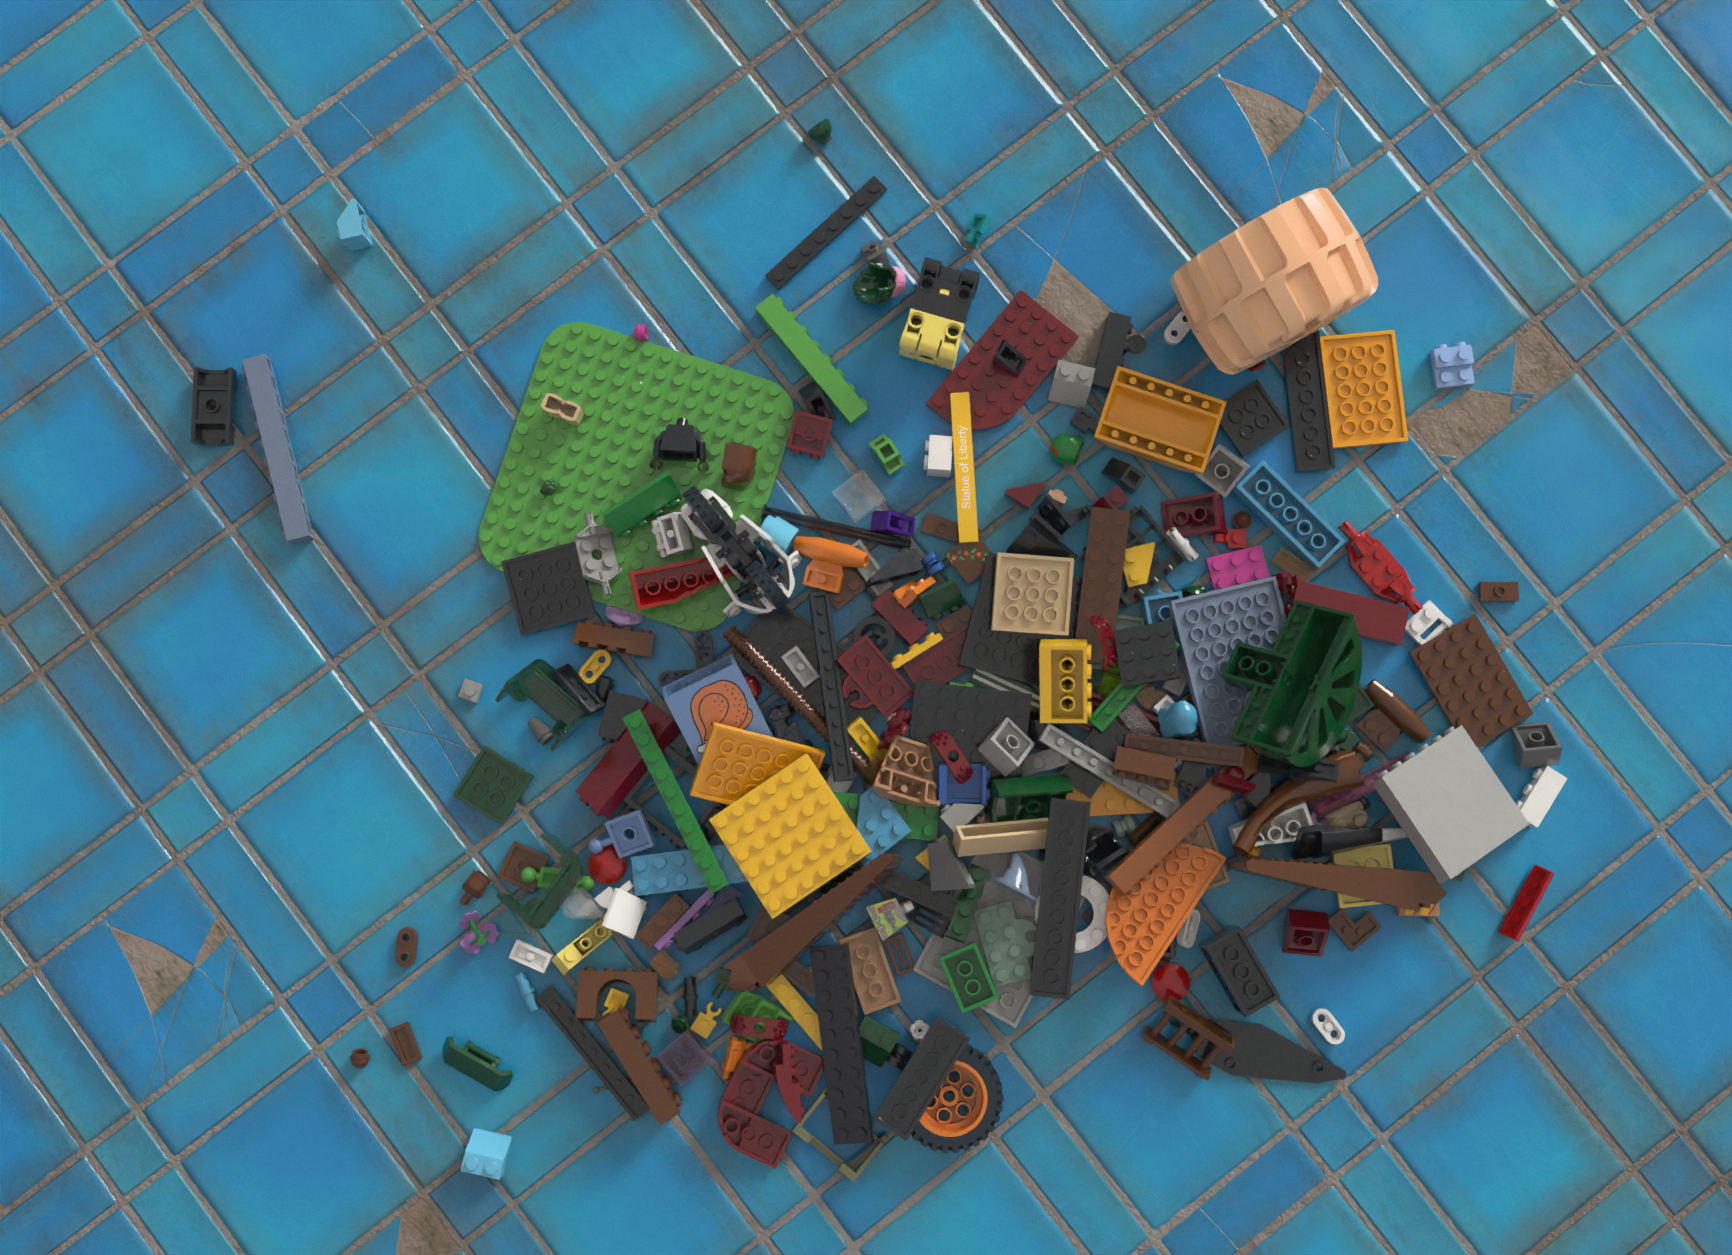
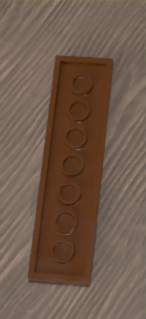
M1099 507L1091 508L1075 639H1088V644H1091V660H1088L1090 663L1104 664L1103 659L1105 658L1099 634L1095 632L1094 626L1089 622L1090 617L1093 615L1104 617L1111 625L1113 636L1114 630H1116L1130 511ZM1107 637V638H1106V646L1109 648V647H1110V640H1109V638Z

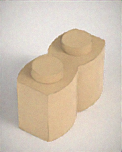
M546 393L541 403V407L549 416L562 418L570 425H579L584 415L583 410L578 404L572 401H563L561 397L552 393Z

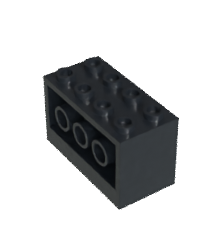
M1229 925L1198 943L1199 948L1237 1013L1247 1017L1280 998L1279 993L1239 926Z

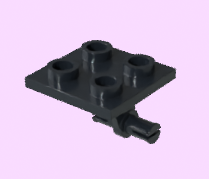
M1050 494L1037 506L1039 514L1044 519H1047L1050 525L1061 535L1080 520L1087 518L1091 511V507L1085 505L1078 509L1063 512Z

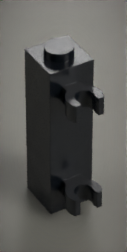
M734 897L674 933L676 938L674 943L679 951H684L688 955L693 951L701 949L703 945L734 926H739L748 917L739 901Z

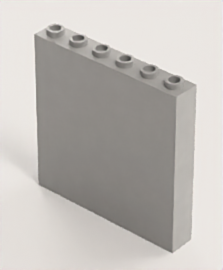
M1462 725L1456 729L1453 726L1443 732L1445 736L1441 737L1438 735L1431 739V745L1428 746L1427 743L1417 749V754L1412 752L1403 758L1405 762H1396L1390 766L1391 771L1388 772L1387 769L1376 775L1378 779L1372 783L1439 884L1452 879L1529 825L1525 816Z

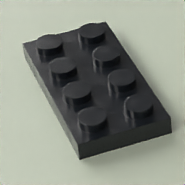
M1114 721L1104 733L1094 726L1082 744L1114 762L1117 746L1125 747L1126 733H1133ZM1070 760L1071 763L1066 764L1060 774H1066L1071 785L1091 799L1104 780Z

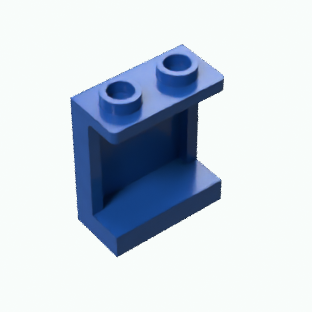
M938 763V800H940V805H947V803L986 804V799H990V788H986V780H990V768H986L985 763H969L973 770L971 778L964 784H958L947 764Z

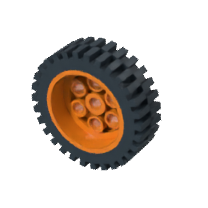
M969 1044L966 1045L951 1071L959 1073V1078L952 1081L947 1075L934 1096L935 1103L927 1107L911 1133L914 1140L920 1141L924 1147H931L933 1151L938 1149L942 1153H948V1151L959 1153L958 1150L964 1149V1151L970 1150V1146L974 1145L976 1147L979 1145L980 1140L983 1139L985 1141L988 1138L987 1134L994 1131L995 1123H998L1000 1120L999 1114L1003 1109L1002 1101H1004L998 1073L989 1059ZM965 1085L973 1087L971 1094L966 1095L962 1092ZM945 1091H953L954 1097L951 1100H946L943 1097ZM962 1104L968 1106V1111L965 1114H960L957 1111L958 1107ZM941 1110L949 1112L947 1119L939 1118L938 1114Z

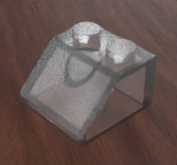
M581 887L576 888L560 905L563 908V914L569 919L604 918V915L607 913V910L600 906Z

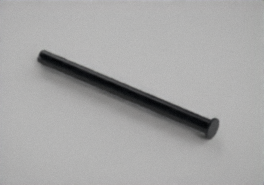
M764 504L761 519L767 518L768 515L774 518L778 516L791 524L900 549L906 547L910 549L912 543L911 539L767 507V504Z

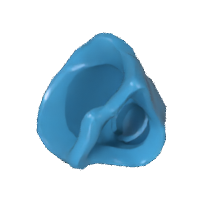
M1186 701L1167 703L1165 707L1159 709L1158 721L1163 738L1196 737L1198 718L1193 705Z

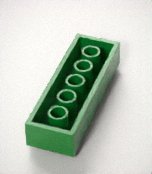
M833 792L854 825H856L859 808L858 802L861 794ZM889 800L911 829V832L904 836L903 839L925 841L937 839L940 807L908 806Z

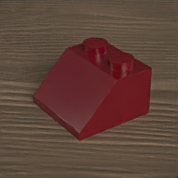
M1288 909L1284 921L1283 953L1322 956L1330 932L1328 914L1326 912Z

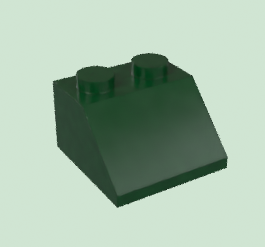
M955 579L920 594L918 598L927 619H933V621L944 616L943 613L948 610L951 613L961 608L960 605L963 604V599Z
M866 1014L859 1025L863 1058L881 1068L895 1046L900 1033Z

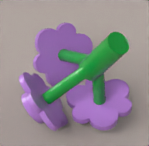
M477 911L466 913L459 920V925L463 929L469 927L474 931L470 935L465 934L460 942V946L465 949L467 954L471 952L473 954L479 953V946L484 945L487 941L493 944L497 940L496 937L499 936V931L496 930L497 926L493 922L489 924L484 922L482 927L477 929V922L481 920Z

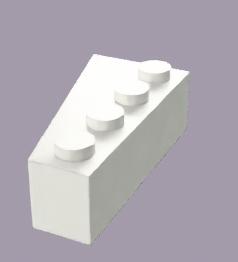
M1306 803L1294 806L1270 821L1256 837V844L1254 846L1295 842L1299 828L1313 825ZM1248 819L1227 826L1233 845Z

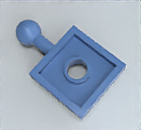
M640 808L606 821L604 824L610 837L602 840L598 838L590 840L588 849L591 853L598 854L603 850V847L613 844L620 859L650 848L656 842ZM626 829L634 831V838H629L626 835Z

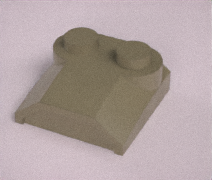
M1360 801L1323 814L1327 826L1367 828L1368 816Z

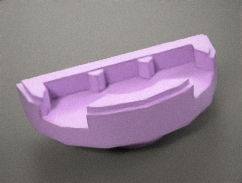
M606 606V617L617 625H635L643 620L642 614Z

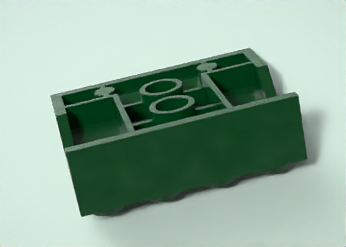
M1067 775L994 779L990 789L988 823L1049 818L1051 798L1066 799L1067 793H1073L1074 791Z

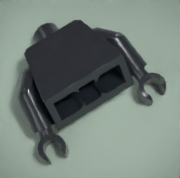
M678 418L676 425H667L666 430L662 431L654 440L652 454L654 459L649 463L652 469L655 461L659 463L658 470L662 468L663 464L659 460L661 457V460L697 462L699 459L700 462L697 466L699 472L701 464H706L708 471L709 465L705 462V458H707L706 443L701 435L695 432L694 426L688 425L686 418Z

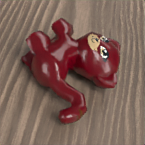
M904 707L897 708L887 718L888 728L880 735L882 741L877 745L878 751L882 748L889 750L896 735H906L912 717L909 709Z

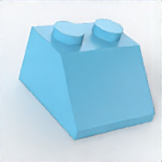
M351 199L337 220L338 228L335 230L338 240H341L344 246L353 251L373 245L365 210L356 199Z
M474 1128L465 1150L461 1171L493 1179H501L504 1176L513 1136Z

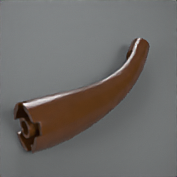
M1352 749L1324 758V760L1340 762L1337 783L1304 778L1302 783L1294 784L1288 779L1276 788L1249 817L1239 833L1232 850L1240 856L1248 857L1256 844V837L1262 829L1282 812L1315 799L1363 787L1365 783L1364 777H1359V768H1362L1355 751L1352 752Z

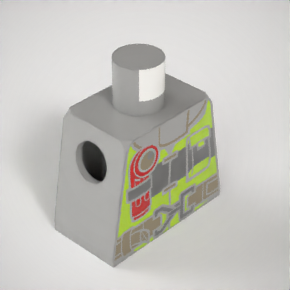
M896 897L866 906L882 941L907 924L908 921L905 914L915 910L910 899L899 904Z

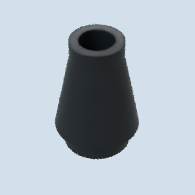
M599 676L598 680H596L595 694L606 704L609 691H612L615 685L613 684L614 679Z

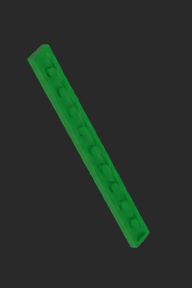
M641 709L623 717L622 719L710 893L712 894L729 885Z

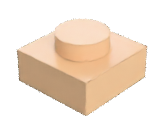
M1050 489L1048 494L1051 495L1059 506L1063 507L1067 499L1064 496L1065 493L1058 489H1054V491Z

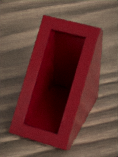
M1040 482L1006 489L1005 497L1028 511L1044 487V483Z

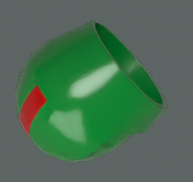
M1059 434L1050 443V454L1058 463L1075 465L1081 455L1085 439L1078 435Z

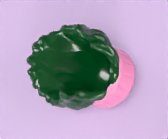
M868 262V267L861 271V275L854 281V295L858 296L857 299L861 303L881 305L904 291L906 286L905 273L899 267L881 262Z

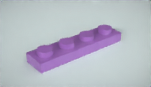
M708 889L654 946L658 950L662 948L666 950L674 942L672 940L674 933L686 927L685 924L690 919L695 921L701 914L699 910L704 905L708 907L715 900L713 896L716 893L711 894Z

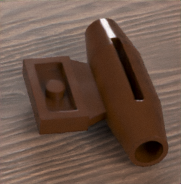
M1373 679L1365 686V692L1377 709L1368 711L1355 725L1383 752L1398 739L1400 730L1420 744L1430 736L1431 732L1417 713L1395 692L1376 679Z

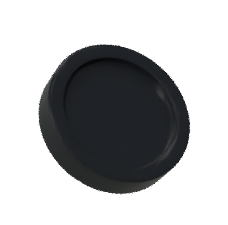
M1136 334L1128 339V350L1130 352L1139 354L1144 351L1146 340L1143 336Z

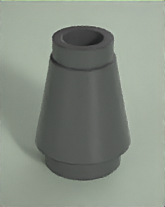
M535 716L528 721L527 724L538 743L546 745L555 737L553 730Z

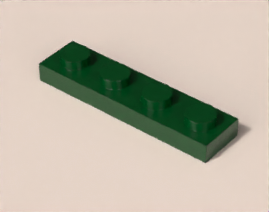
M974 864L970 865L968 872L975 883V888L962 889L945 936L963 944L989 873L988 869Z

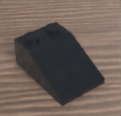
M1036 518L1027 525L1006 550L1007 553L1074 558V561L1078 557Z

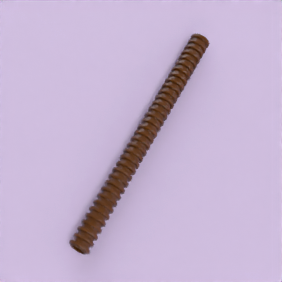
M735 625L731 626L723 634V638H727V642H731V646L736 647L735 650L737 652L740 651V655H743L744 659L748 660V663L752 664L754 669H757L756 672H760L761 677H765V681H769V685H773V689H777V693L782 694V698H786V702H790V706L795 707L794 710L798 711L799 715H802L803 719L812 725L811 728H815L816 733H820V737H824V741L827 742L825 716H821V712H817V708L812 707V703H808V699H804L803 694H799L800 691L796 690L795 686H792L791 682L787 681V678L783 677L781 672H778V668H774V664H770L769 659H765V655H761V651H757V647H753L752 642H748V638H744V634H740L741 631L737 630ZM850 745L854 771L858 772V775L863 777L862 780H866L867 785H869L870 782L862 769L869 765L867 763L868 760H864L862 758L863 755H859V751H855V747Z

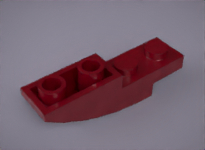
M788 1040L780 1041V1061H773L775 1081L779 1094L789 1113L797 1123H801V1117H804V1105H801L800 1098L804 1096L803 1085H800L797 1079H792L795 1078L794 1065L791 1066V1058H794V1047L790 1046Z

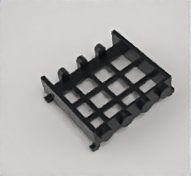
M1142 505L1138 509L1133 507L1130 510L1128 529L1136 538L1126 545V549L1133 546L1137 541L1142 545L1147 544L1142 537L1153 530L1161 539L1155 545L1154 551L1162 544H1165L1173 554L1162 562L1153 552V558L1159 566L1149 573L1147 584L1132 587L1124 595L1120 591V609L1123 606L1125 609L1128 608L1187 558ZM1139 516L1149 525L1140 535L1130 525ZM1087 546L1083 548L1084 553L1078 559L1080 562L1085 560Z

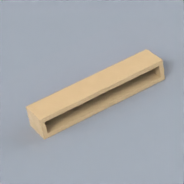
M1049 818L956 826L952 844L957 857L1045 849Z

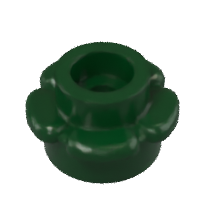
M547 479L543 484L540 493L544 494L545 498L548 495L552 496L557 487L554 485L555 482Z
M678 1015L671 1020L672 1029L676 1033H685L689 1030L690 1022L685 1016Z

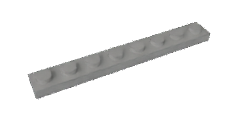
M1047 723L1038 739L1039 742L1165 818L1180 805L1178 801L1153 786L1116 777V775L1112 774L1114 762L1050 723Z

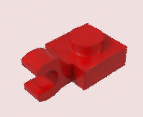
M1227 529L1226 534L1213 535V543H1226V549H1246V529Z

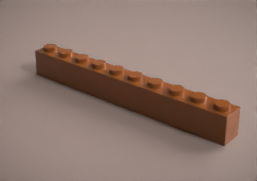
M1248 745L1243 746L1245 747L1243 767H1240L1245 772L1244 780L1250 775L1254 776L1259 772L1257 771L1259 757ZM1222 765L1104 876L1119 894H1130L1136 888L1135 884L1139 880H1145L1151 874L1149 871L1153 867L1157 868L1164 862L1163 857L1167 853L1170 855L1178 848L1177 844L1181 840L1183 842L1192 835L1191 831L1195 827L1199 828L1206 822L1204 819L1209 814L1213 815L1219 810L1220 807L1218 805L1222 801L1227 802L1233 796L1232 791L1211 784L1212 778L1218 772L1225 774L1227 769L1232 766Z

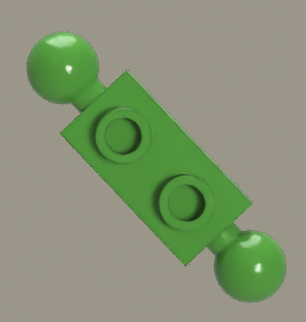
M540 866L539 872H536L532 867H526L521 872V878L524 882L530 883L537 880V887L576 892L577 886L583 891H589L594 887L593 878L587 875L579 878V871Z

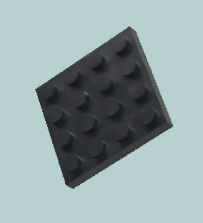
M575 541L501 561L521 636L596 616L587 580L583 578Z

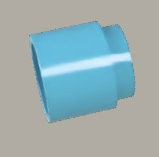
M771 515L767 516L760 527L786 555L792 547L795 537L800 532V529L778 516L774 518ZM759 538L756 539L760 542L761 547L775 554Z

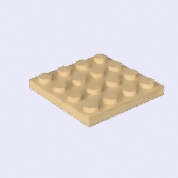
M997 552L991 630L1068 636L1074 558Z

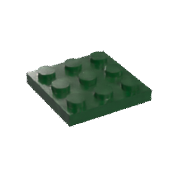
M483 746L453 796L504 826L534 775L490 748Z

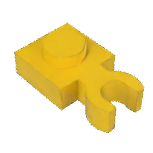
M612 986L603 1005L608 1007V1009L602 1015L619 1004L624 1008L630 993Z
M712 1001L707 1005V1013L705 1014L701 1011L690 1028L705 1039L708 1038L717 1023L713 1019L714 1016H718L722 1011L720 1007L718 1011L713 1012L711 1006L714 1002Z

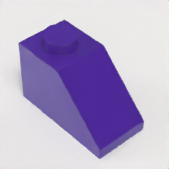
M890 510L873 511L870 530L891 535L913 537L915 518Z

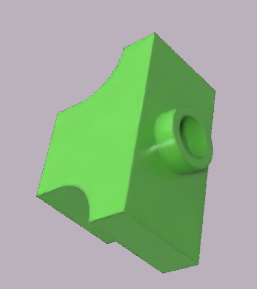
M885 433L868 443L889 476L905 466L899 451Z

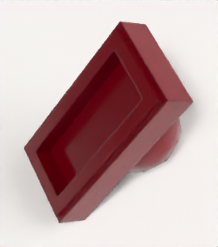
M1238 766L1229 767L1225 774L1218 772L1211 781V784L1245 796L1255 791L1256 787L1255 783L1244 780L1245 772Z

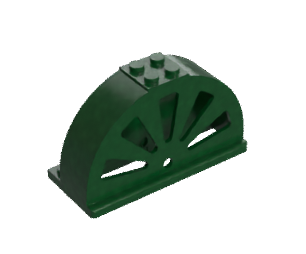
M1295 600L1272 650L1237 642L1221 676L1230 686L1250 691L1251 694L1230 738L1233 741L1250 745L1260 755L1299 767L1310 766L1322 759L1337 740L1340 739L1355 707L1354 703L1358 693L1362 669V646L1359 631L1355 624L1356 617L1351 613Z

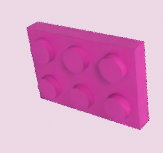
M1262 545L1205 559L1213 591L1270 577Z

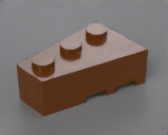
M1117 746L1112 774L1118 778L1130 779L1169 791L1176 758Z

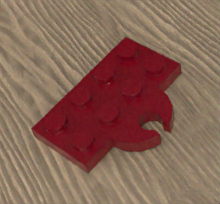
M866 634L835 659L847 673L842 682L843 698H847L851 690H856L859 694L855 701L849 702V705L853 707L867 708L873 704L884 718H887L914 694V691Z

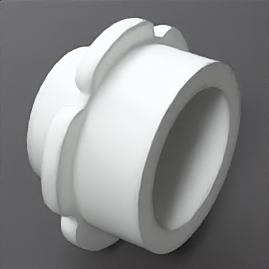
M917 1020L910 1027L912 1037L917 1040L922 1039L929 1026L924 1021Z

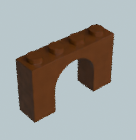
M587 967L584 970H579L576 1019L578 1021L598 1022L599 999L602 992L614 983H625L631 986L636 993V1022L657 1023L659 974L654 969H643V972H635V969L625 968L623 971H616L614 968H604V971H596V968Z

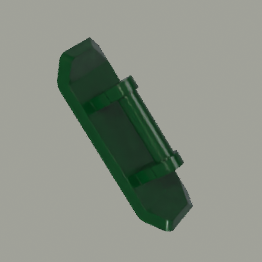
M452 1036L446 1037L443 1045V1060L446 1064L493 1091H502L509 1086L513 1073L511 1070L500 1071L496 1068L501 1061L500 1057H495L474 1045L470 1040L462 1049L454 1044ZM469 1051L481 1057L482 1059L488 1061L489 1063H491V1065L479 1059L478 1057L472 1055L471 1053H469Z

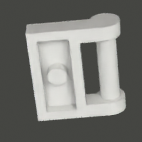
M1427 600L1422 605L1423 608L1407 619L1405 632L1418 645H1422L1453 625V622L1430 600ZM1438 619L1441 624L1425 639H1422L1420 635Z

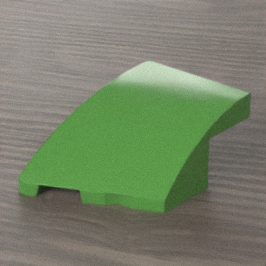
M738 991L721 1017V1020L729 1025L734 1014L784 1019L789 1022L793 1020L790 1013L753 991L750 993L749 991ZM762 1022L756 1023L754 1025L755 1032H764L765 1024ZM743 1036V1037H745V1038H747V1039H750V1040H752V1041H754V1042H758V1041H761V1040L765 1039V1038H757V1037Z

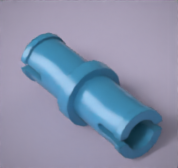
M523 972L513 977L520 991L519 996L523 998L528 1013L540 1009L541 1007L533 993L535 990L531 988L526 973Z

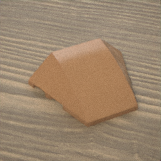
M896 735L872 786L877 795L908 806L940 807V800H937L935 791L937 784L934 782L932 775L934 767L930 746Z

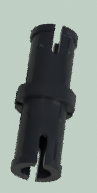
M684 977L683 1000H685V1017H697L698 995L696 994V977Z

